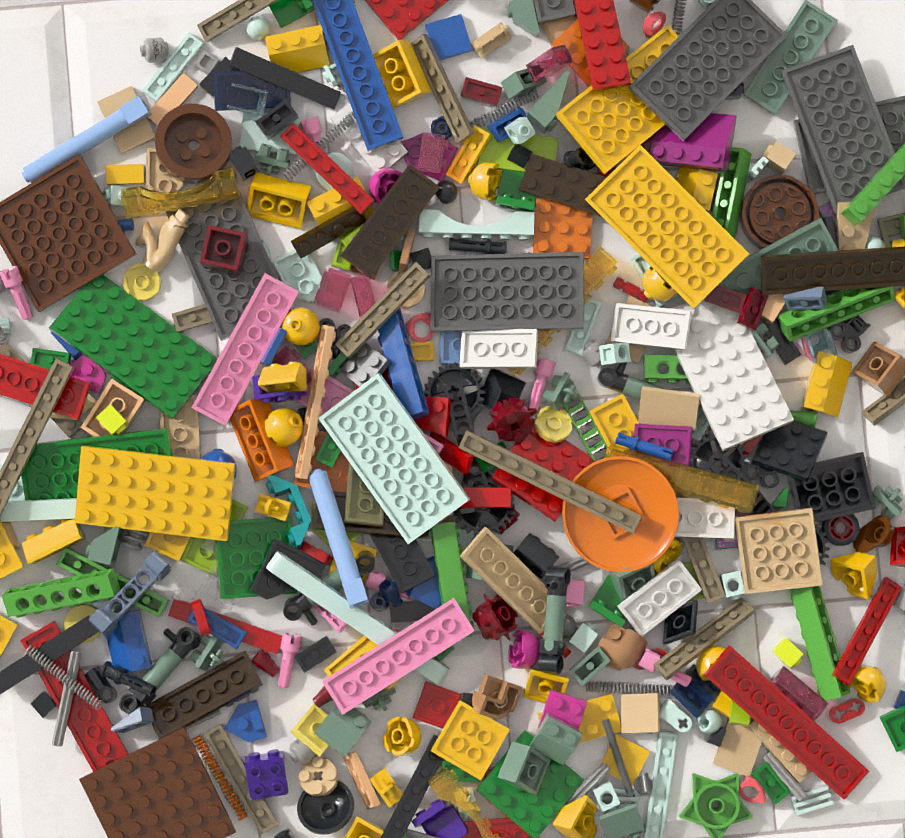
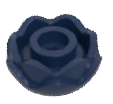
M444 116L432 121L431 133L436 139L447 140L453 135Z

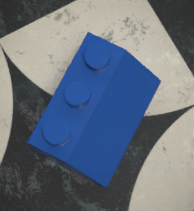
M140 610L126 613L117 622L118 626L106 638L113 666L125 668L127 673L150 668L153 664Z

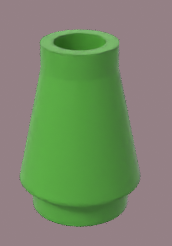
M790 410L794 421L815 428L818 413H814L813 410Z

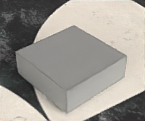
M204 50L194 64V67L208 75L220 63V59Z

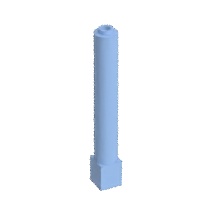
M137 96L119 107L118 111L25 166L22 175L26 182L32 183L77 155L86 153L130 125L134 126L152 115L144 100Z
M316 469L311 472L308 478L348 604L353 609L368 604L369 600L327 471Z

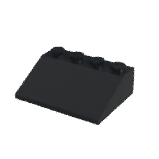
M864 452L816 462L807 482L786 475L795 510L813 508L814 522L876 509Z

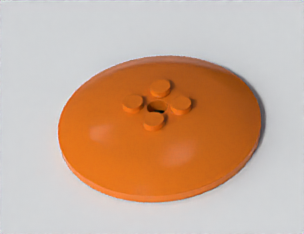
M612 456L591 463L574 478L573 482L642 515L634 533H631L564 500L562 509L564 529L569 542L583 559L603 570L625 572L642 569L655 562L666 552L677 531L679 506L671 484L657 468L638 458Z

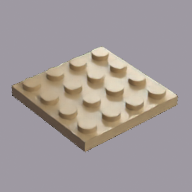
M813 508L735 517L745 594L823 585Z

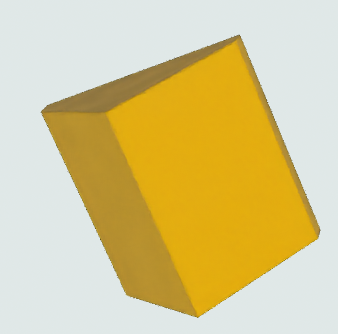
M530 668L523 698L546 703L550 689L565 694L569 678Z

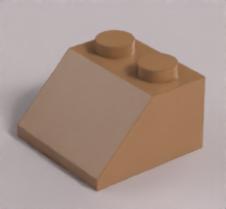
M874 341L852 370V373L873 389L889 396L905 375V359L900 354Z

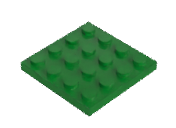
M291 516L288 517L287 521L276 518L230 521L228 541L215 540L220 599L258 597L249 592L273 539L291 546L287 537L292 527ZM297 589L284 594H295Z
M524 730L515 742L529 746L534 737ZM506 752L477 787L476 791L530 837L538 838L584 779L566 764L562 765L550 759L551 761L537 795H532L498 778L500 768L507 756Z

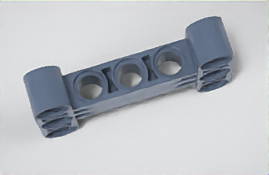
M157 550L153 551L144 561V566L104 608L100 607L89 618L91 624L105 637H108L118 626L117 622L156 581L163 580L172 570L171 564ZM141 576H149V582L141 584L139 582ZM129 589L136 591V595L132 599L126 597V592ZM116 603L122 605V610L119 613L112 611V607Z

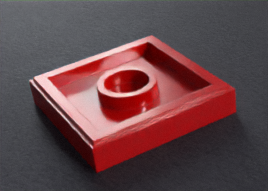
M425 681L412 718L443 729L462 694Z

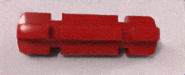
M620 277L616 278L613 284L614 288L618 290L621 288L623 289L622 292L634 298L638 297V300L642 302L647 301L648 298L644 294V289L642 291L640 287L628 281L624 282V279Z

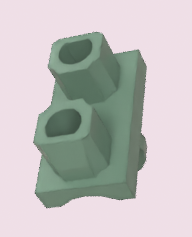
M262 143L254 158V161L266 163L261 164V169L267 170V175L271 176L272 172L279 173L280 168L278 167L287 169L290 165V160H288L289 150L279 148L277 157L270 155L272 146Z
M763 321L758 324L756 331H751L757 345L760 346L768 357L774 353L773 350L780 343L775 336L765 341L762 335L769 328Z
M564 372L563 376L554 375L551 384L556 388L555 391L546 390L543 395L545 402L551 404L556 411H560L563 403L567 404L569 400L574 401L578 397L577 393L574 392L576 386H574V382L570 379V374Z
M877 485L873 490L875 506L877 507L882 502L886 508L881 512V515L887 516L889 520L894 516L898 517L903 510L898 505L902 502V499L898 496L901 490L897 488L893 491L888 487L884 491Z
M203 636L200 643L206 646L203 652L199 650L193 651L190 658L195 662L194 666L207 671L209 666L214 668L217 662L223 664L224 660L220 656L224 651L220 648L224 641L215 636Z
M394 686L391 689H382L363 701L362 704L365 708L372 705L375 710L382 707L386 711L388 710L386 704L392 701L390 695L394 694L396 690Z

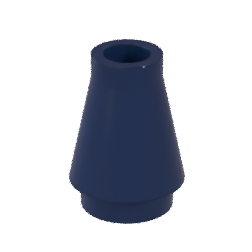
M386 579L380 583L379 593L393 607L400 606L403 600L400 597L396 582Z
M376 593L371 597L370 605L375 611L382 612L388 608L389 602L380 593ZM377 599L383 600L381 606L376 605Z

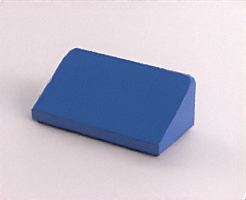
M517 108L488 124L487 127L499 143L509 137L504 127L519 117L527 116L523 108Z

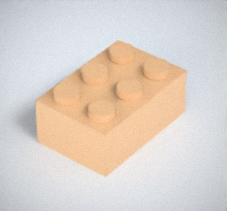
M111 379L81 428L93 436L111 435L96 418L111 404L128 421L125 425L127 428L122 432L127 433L146 400Z

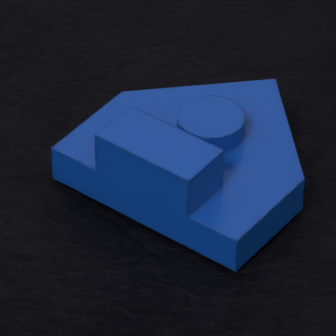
M254 700L239 704L227 723L225 730L246 742L266 738L267 734L258 701Z

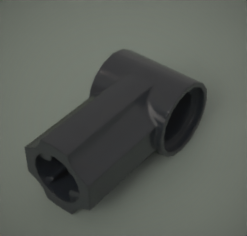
M96 666L84 676L99 698L98 700H102L101 703H112L117 698V691L111 686L107 678L100 676L101 668ZM106 689L111 692L109 700H105L103 697V692Z

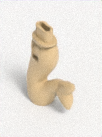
M178 209L176 214H172L163 224L159 234V246H157L153 230L148 221L142 228V235L136 240V246L146 245V252L142 262L155 272H161L168 264L185 231L183 227L186 228L188 226L186 222L190 216L183 210Z

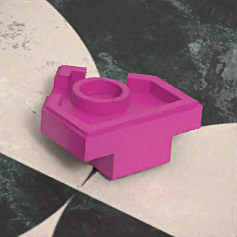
M86 356L71 362L70 365L75 367L71 377L92 383L89 391L101 394L106 379L104 370Z

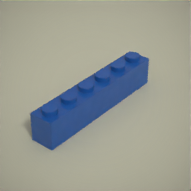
M399 308L378 330V342L383 347L384 354L382 356L391 362L388 366L389 372H387V375L393 384L394 389L392 391L413 420H417L430 415L401 308Z

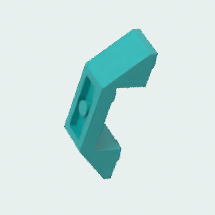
M269 475L268 482L266 483L268 492L270 494L273 493L275 498L289 493L287 497L289 502L295 506L296 512L294 513L297 522L302 523L291 527L289 535H287L290 545H294L298 550L310 527L311 517L298 486L277 476Z

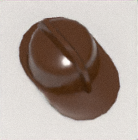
M879 515L860 528L857 538L853 541L855 550L860 553H866L875 547L887 546L892 541L893 534L896 532L891 526L889 518Z

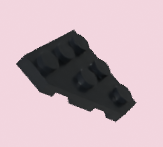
M273 539L249 592L268 600L296 590L266 568L277 551L283 553L319 579L326 564L277 539Z

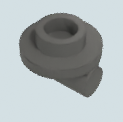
M642 773L634 781V788L641 795L651 793L653 788L648 773Z

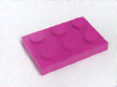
M550 689L537 730L546 713L579 729L587 701Z

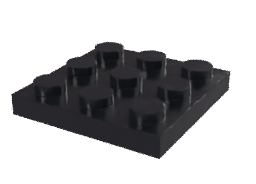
M793 421L763 435L752 463L807 482L828 432Z

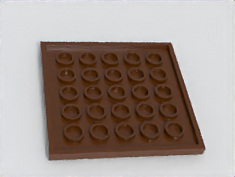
M77 155L0 202V245L12 267H18L23 279L22 284L38 312L43 311L137 255L81 155Z
M185 727L79 779L108 838H226L236 833V829Z

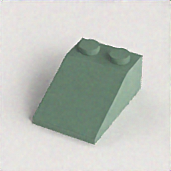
M568 70L564 72L528 112V120L543 134L546 131L551 132L557 125L558 120L555 114L560 110L570 74Z

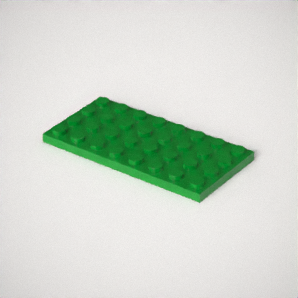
M104 275L84 285L49 327V330L172 420L209 375L218 359L181 331L177 332L173 325Z
M169 429L39 442L36 444L21 475L25 500L77 498L81 446L173 456Z

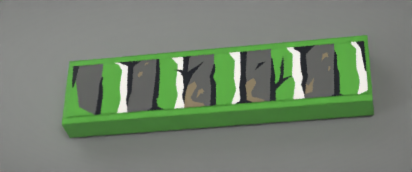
M577 394L576 400H569L567 404L563 403L592 459L598 461L606 457H612L580 394Z

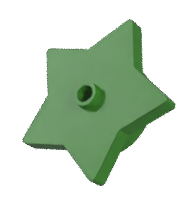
M692 773L693 797L679 814L681 819L702 824L711 838H722L730 824L753 818L752 814L739 799L738 773L718 780H712ZM713 801H718L719 806L717 808L712 807Z

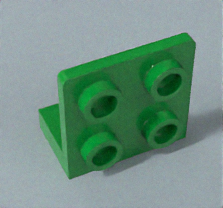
M278 0L269 6L281 28L314 11L310 0Z
M503 169L496 201L497 207L534 212L536 196L519 190L524 172Z
M607 575L588 607L619 627H622L625 623L626 617L617 607L621 600L611 581L610 575Z

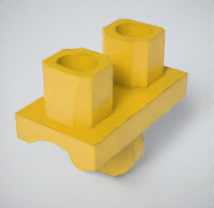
M259 493L254 512L287 521L292 503Z
M383 768L369 778L389 808L401 799L403 792L386 768Z

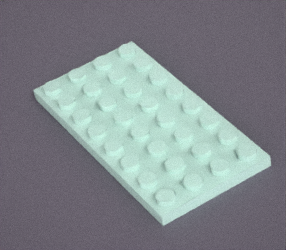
M380 373L376 374L318 418L407 544H410L470 500Z

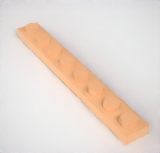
M321 326L294 477L307 479L312 470L310 462L311 456L315 453L314 440L319 431L317 423L318 418L322 414V407L320 406L322 399L325 397L324 384L329 376L327 368L328 362L332 358L331 345L336 337L335 327Z

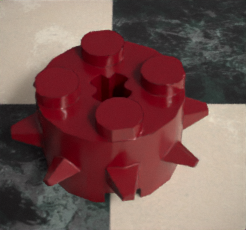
M513 397L509 398L508 401L505 399L503 403L498 402L493 407L492 412H489L492 422L487 426V430L496 431L499 440L502 439L515 443L523 442L525 437L532 431L534 425L532 416L537 412V409L528 408L525 404V399L521 400Z
M483 594L485 602L478 605L476 611L472 614V618L477 623L482 637L486 640L498 641L500 637L505 636L510 641L509 633L518 626V624H515V618L518 617L517 612L498 594L491 599L486 594Z

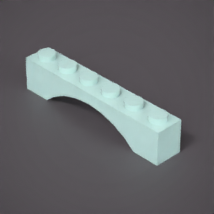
M423 209L419 215V235H423V238H434V235H442V238L450 239L453 238V235L461 236L462 239H472V236H480V239H491L492 236H499L500 240H510L511 237H518V240H530V237L534 236V212L515 211L509 217L499 222L474 226L454 221L440 210Z

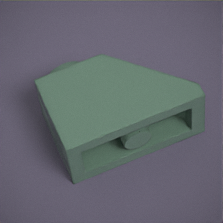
M533 0L509 1V7H506L508 18H512L513 24L532 36L539 37L540 30Z
M539 65L514 72L504 79L501 84L508 98L511 99L521 96L525 92L527 93L528 90L535 89V87L546 83L547 80Z
M597 646L569 669V672L583 686L611 660Z

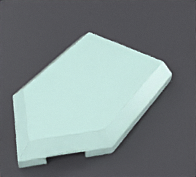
M294 249L272 260L282 282L299 291L296 298L314 303L323 277L311 253L300 259Z

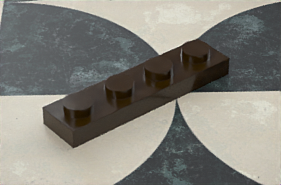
M352 206L291 240V243L300 259L359 227L367 220L364 215H361Z

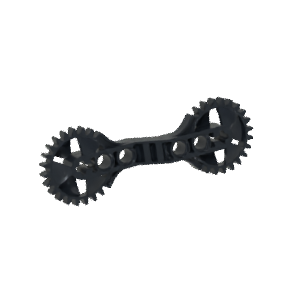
M454 362L452 368L447 363L444 370L439 366V373L432 371L434 378H427L430 384H424L427 389L424 391V395L426 397H433L445 393L446 398H451L449 427L454 432L459 446L465 432L459 431L460 427L467 426L469 431L475 433L474 423L482 411V406L479 403H485L482 397L486 396V393L483 391L485 385L481 383L482 377H477V371L471 373V369L458 368L456 362ZM477 386L478 390L465 394L463 388ZM453 391L457 393L458 400L454 401ZM457 408L464 409L462 414L454 413ZM474 457L471 468L478 467L479 471L475 474H464L460 484L462 488H474L476 485H483L484 488H489L488 485H491L490 488H503L491 479L492 474L488 471L486 473L482 471ZM511 503V508H474L475 512L461 514L460 510L463 508H458L453 512V515L458 516L456 518L457 523L462 522L460 525L461 529L467 527L468 534L473 530L475 537L484 527H487L491 532L495 530L499 534V527L506 529L504 522L511 523V519L508 516H514V512L510 509H514L515 504ZM491 514H493L500 522L498 523L497 520ZM479 517H481L479 528H476Z
M709 433V439L702 436V443L697 440L695 441L698 447H692L694 454H691L692 468L687 470L689 473L693 472V475L690 477L691 480L697 479L695 486L702 484L701 491L706 487L709 488L708 494L715 490L716 496L728 495L737 498L752 515L777 512L750 479V462L744 461L749 455L742 454L746 450L745 447L739 448L740 444L734 446L736 448L734 452L726 457L724 454L729 449L722 451L717 438L713 437L712 433ZM710 441L715 442L717 449L715 454L712 452ZM697 456L703 459L709 460V462L700 459H695L694 457ZM714 460H722L721 466L724 469L726 466L729 467L723 475L720 474L722 469L719 466L714 467ZM708 469L712 472V473H711L708 477H706L703 481L700 480V477H701ZM734 473L737 476V480L729 482L726 479V475ZM743 486L748 487L750 495H741L740 488ZM821 526L815 528L818 551L822 554L819 558L820 564L825 566L826 563L822 559L829 558V555L825 554V551L830 550L829 547H825L829 540H823L826 532L820 534Z

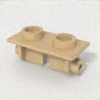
M500 22L474 40L471 45L482 59L511 39L512 36L508 32V27Z

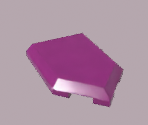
M425 133L400 142L408 151V154L404 156L407 166L411 164L422 174L440 182L445 180L446 173L451 166L458 147Z

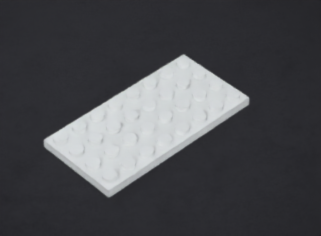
M704 300L694 309L687 302L671 308L692 312L687 349H674L694 393L700 394L699 403L722 451L794 421L751 331L737 324L740 313L705 302Z

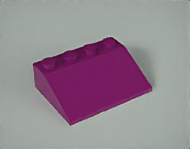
M711 113L684 141L667 125H664L653 135L649 154L661 166L728 172L737 116Z

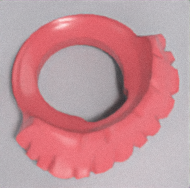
M653 12L646 16L643 23V32L647 38L653 37L663 28L666 22V14L664 12ZM660 19L658 25L652 28L654 23Z
M426 312L416 314L405 324L408 336L411 335L414 340L419 342L429 340L434 332L430 331L426 337L420 338L414 332L415 323L418 321H423L430 328L431 314Z
M746 776L739 786L741 797L751 803H765L766 796L762 785L753 777ZM745 786L755 787L759 794L755 798H749L744 794L743 788Z

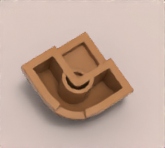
M612 623L605 637L601 638L598 646L611 660L606 666L621 671V669H627L637 664L648 643L635 631L629 628L626 630Z
M484 674L478 692H473V708L478 714L493 719H501L509 712L514 711L523 687Z

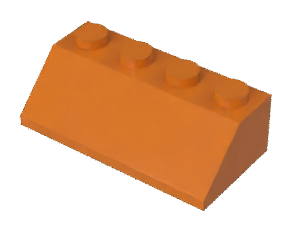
M253 398L236 406L230 421L253 479L257 482L295 465L288 448L275 445L277 443L272 437L269 438L267 436L265 420L268 419L269 413L272 412L270 403H262V399Z

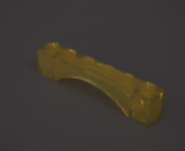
M234 168L215 171L203 183L179 192H158L142 186L121 189V201L127 219L139 218L149 214L156 215L160 212L176 211L180 208L195 207L206 203L212 204L216 201L232 200L240 197Z
M446 767L428 779L429 785L439 799L460 807L473 819L482 838H501L498 833L493 834L490 829L492 824L487 817L482 818L479 814L482 810L476 801H470L468 798L470 795L469 791L464 785L462 787L457 782L459 777L453 769L450 771Z

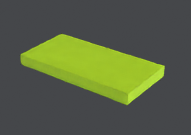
M483 128L484 131L491 134L489 129ZM492 135L479 157L478 165L482 163H496L500 165L498 167L500 170L508 169L525 173L528 162L523 169L507 160L515 144H513L510 137L498 143ZM533 135L520 145L531 150L532 154L556 161L559 138Z
M232 499L230 521L243 520L249 507ZM191 537L180 560L216 576L218 572L216 541L213 539Z

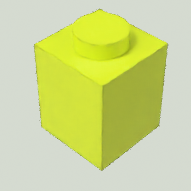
M111 404L96 417L112 435L116 433L119 435L127 428L125 425L128 421Z
M785 637L771 651L788 668L792 666L795 668L802 661L800 657L803 653Z

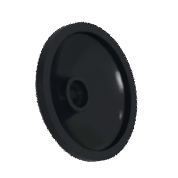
M339 780L336 788L326 796H311L304 790L297 804V814L302 825L310 832L320 835L332 834L342 829L349 822L354 811L353 795L350 789ZM327 810H332L331 813L326 814Z

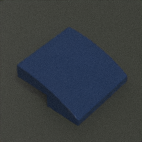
M693 664L685 672L686 675L692 678L689 685L685 687L676 682L669 692L697 719L708 705L715 700L721 690L710 680H702L697 672L696 665Z

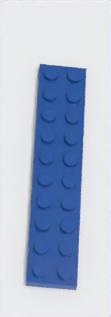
M312 0L367 151L403 139L401 129L353 0Z

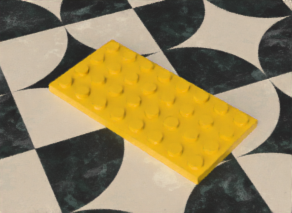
M669 24L626 57L631 84L679 37ZM591 85L555 114L604 174L666 125L628 89L629 86L593 92Z
M641 145L585 199L693 309L749 255Z
M81 446L75 523L113 528L117 526L122 529L228 541L236 463Z

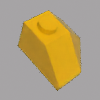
M855 552L832 558L830 560L832 576L837 581L841 580L848 587L846 590L852 596L869 600L877 575L876 556Z
M584 795L562 807L553 825L567 838H594L597 833V825L594 824V814H597V806L588 796Z

